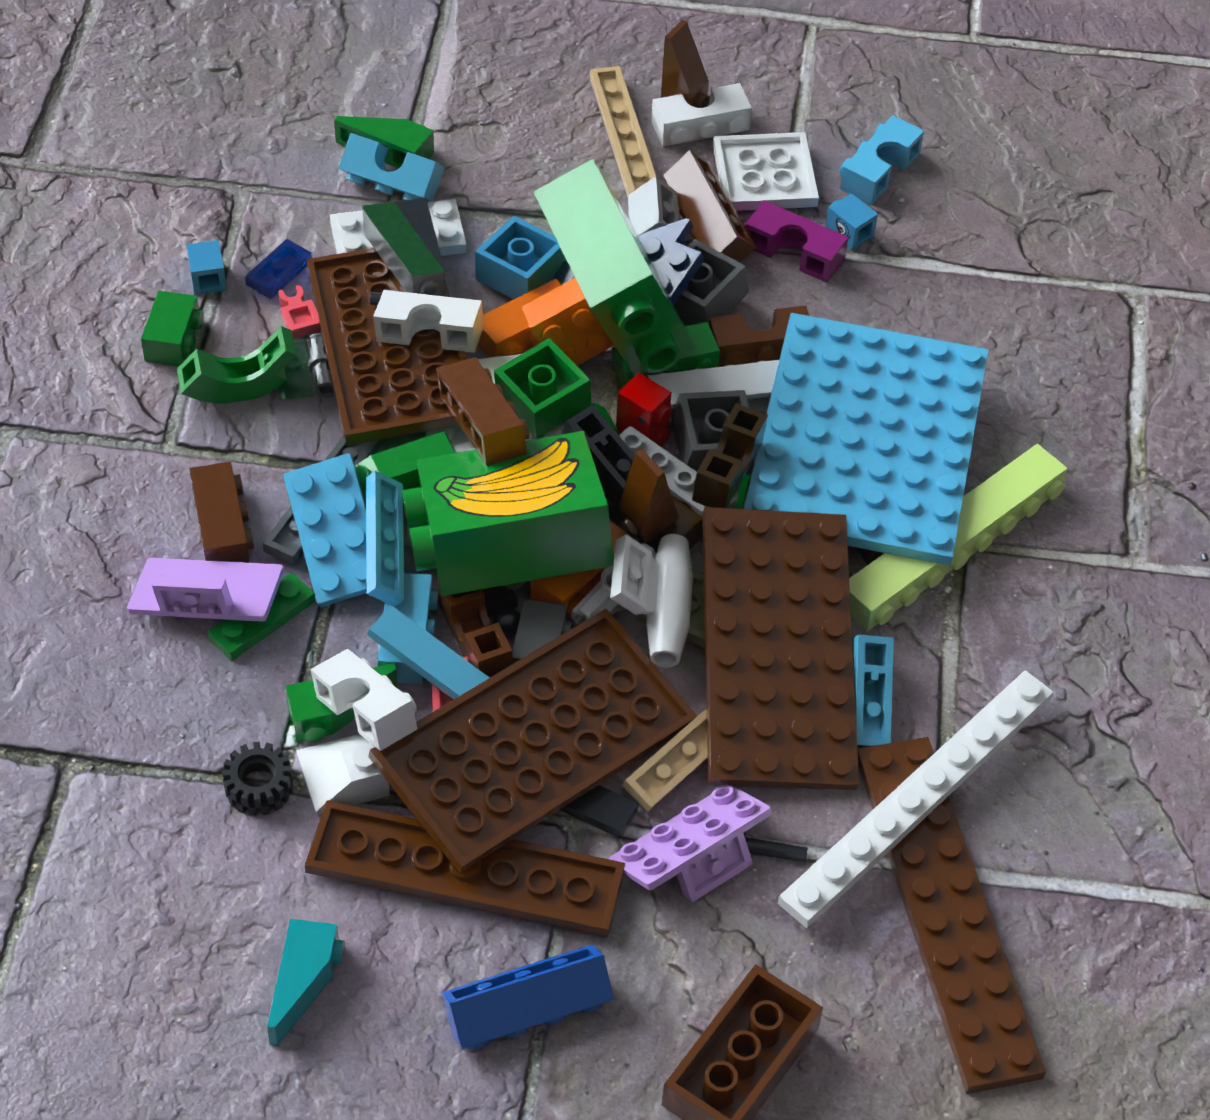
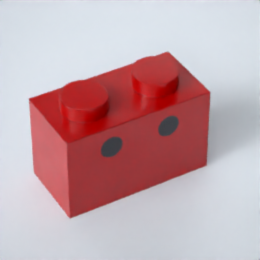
M638 373L618 392L616 427L621 434L631 426L660 447H663L670 436L669 420L672 414V392L643 374Z

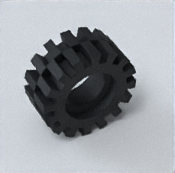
M253 742V749H248L247 744L240 746L241 754L234 750L230 753L231 761L226 759L224 762L222 777L229 803L232 806L237 804V810L241 813H244L246 808H249V815L256 816L257 809H262L263 815L270 814V806H273L275 811L281 808L280 800L287 803L289 792L292 793L293 791L292 770L288 756H284L283 750L279 747L273 752V744L267 742L264 749L260 748V742ZM254 771H266L273 776L269 783L260 787H251L243 782L244 777Z

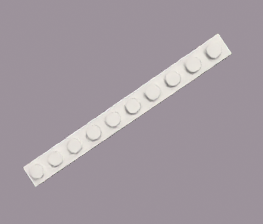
M1026 670L1023 671L779 896L778 904L805 928H808L1051 701L1054 692Z

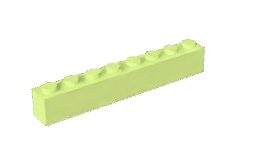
M1039 444L1034 445L963 496L951 566L884 553L849 578L851 618L867 632L877 624L883 625L887 623L895 611L903 605L906 607L910 606L922 591L928 587H936L942 581L944 575L952 569H960L974 553L985 551L991 545L993 539L1001 533L1004 535L1008 534L1019 520L1025 516L1030 517L1035 514L1046 500L1057 498L1065 487L1063 482L1067 467Z

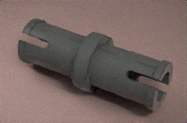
M314 333L309 336L310 339H307L310 353L308 367L314 377L315 393L320 397H329L334 394V388L322 333Z

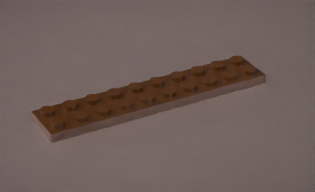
M929 737L857 749L858 766L872 809L878 806L934 754ZM948 796L892 848L887 855L966 1094L1042 1080L1046 1071L954 808Z

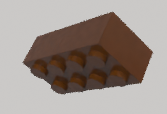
M755 964L664 1083L661 1106L682 1120H753L818 1031L823 1007Z

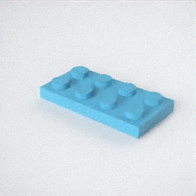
M347 453L284 473L286 489L317 604L321 608L366 594V503L352 455Z

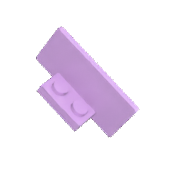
M149 558L146 561L127 609L129 614L265 621L278 590L284 569L281 564Z
M733 785L721 786L698 803L684 808L680 814L669 821L655 826L651 832L635 842L624 845L620 851L610 856L609 859L624 862L623 874L648 890L655 889L676 875L683 897L693 903L753 864L744 832L771 816V808Z

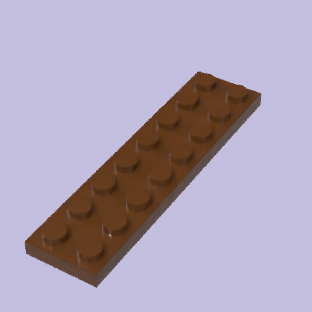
M326 800L305 862V873L608 937L624 875L625 863L513 839L462 873H459L417 819Z

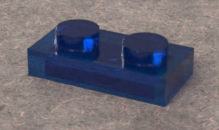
M286 239L245 276L246 286L272 299L279 293V290L287 286L307 267L306 259L312 258V252Z

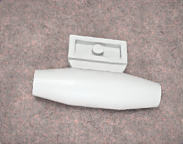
M625 534L618 538L615 543L610 599L635 615L647 614L646 625L652 663L665 668L676 666L680 662L690 627L693 572L688 540L678 534L665 535L660 540L654 560L651 556L652 551Z

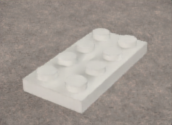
M456 199L427 202L441 256L467 253L466 240ZM362 210L330 214L336 254L374 248L364 234Z

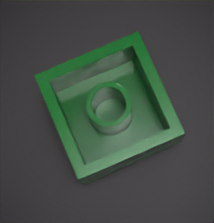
M550 338L494 370L495 385L499 384L501 386L504 398L507 402L511 401L513 403L518 418H523L526 421L529 432L536 439L592 405L591 380Z

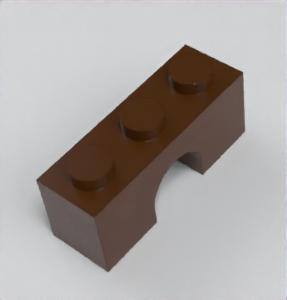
M806 305L774 309L772 328L765 331L754 330L747 326L742 313L710 317L709 327L720 349L718 367L780 360L790 314L796 313L809 316Z
M438 580L439 606L463 656L468 657V662L489 678L511 666L512 649L499 622L492 625L490 623L485 607V594L483 590L442 596Z

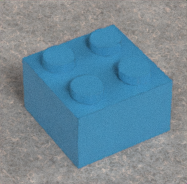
M513 216L475 251V277L477 281L514 300L550 282L562 263L566 261V258L554 235Z

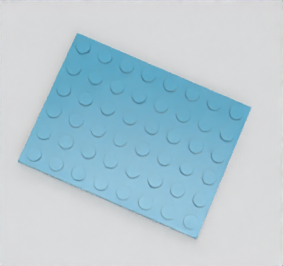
M791 313L767 410L768 419L763 443L757 452L744 509L846 515L847 546L951 566L989 349Z

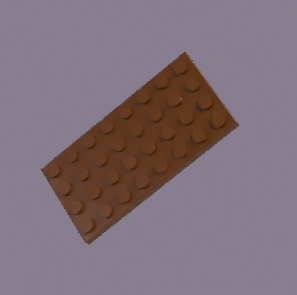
M374 248L306 259L346 445L459 426L440 397L436 368L467 360L465 351L442 349L440 332L435 329H425L415 333L409 345L376 341L373 316L377 306L370 305L371 292L383 293V290L406 292ZM446 284V297H450Z
M704 507L702 527L708 784L856 790L859 786L846 515Z
M604 609L416 722V731L381 751L376 747L370 749L368 757L457 871L462 873L677 735L697 715L611 613Z

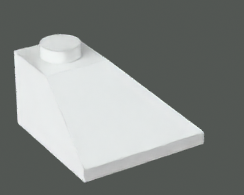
M360 734L296 750L316 816L322 814L326 800L354 806L390 796L389 783L368 757L370 749L374 748V746Z

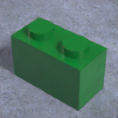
M158 290L141 337L144 361L180 366L186 360L187 355L193 353L195 348L196 329L200 330L202 328L204 318L203 310H199L196 295Z

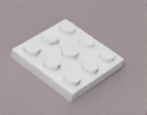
M805 132L714 136L713 149L718 178L736 211L756 210L763 200L781 208L818 207L819 195Z

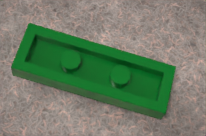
M291 572L281 579L265 621L224 619L207 631L208 638L232 662L315 603V593Z

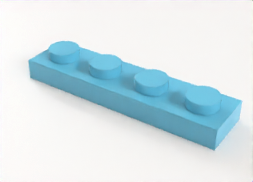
M374 471L366 477L367 595L396 607L404 601L403 484Z

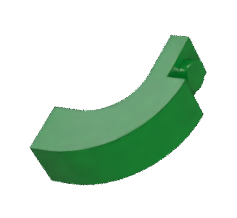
M280 326L258 349L250 354L236 358L217 357L196 349L177 368L181 394L199 401L226 404L252 400L275 390L287 380L285 366L290 364L297 356L292 330Z

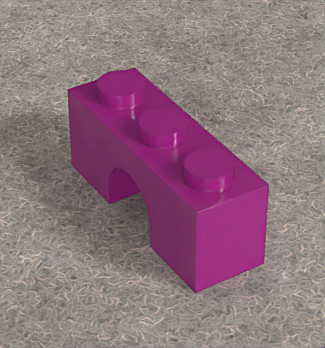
M763 200L745 224V228L756 246L754 251L771 258L781 248H796L802 252L799 271L826 283L829 282L845 260L848 243L847 236Z

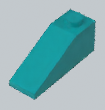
M290 919L267 1023L270 1045L278 1046L331 981L335 964H342L345 941L339 940L337 924Z

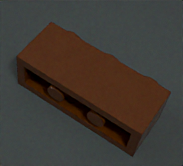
M231 461L189 468L205 561L249 563L248 550L254 549L251 528L244 529L243 526L244 522H249L246 501L239 502L238 500L239 495H244L241 475L233 474Z

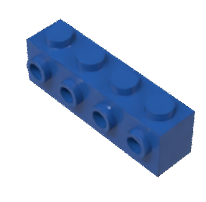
M593 944L441 992L452 1036L461 1049L467 1048L470 1050L485 1047L490 1043L491 1039L504 1035L506 1037L520 1036L526 1033L529 1027L541 1023L545 1025L557 1024L565 1020L566 1015L578 1011L584 1013L597 1011L604 1006L603 1003L614 1000L604 955Z

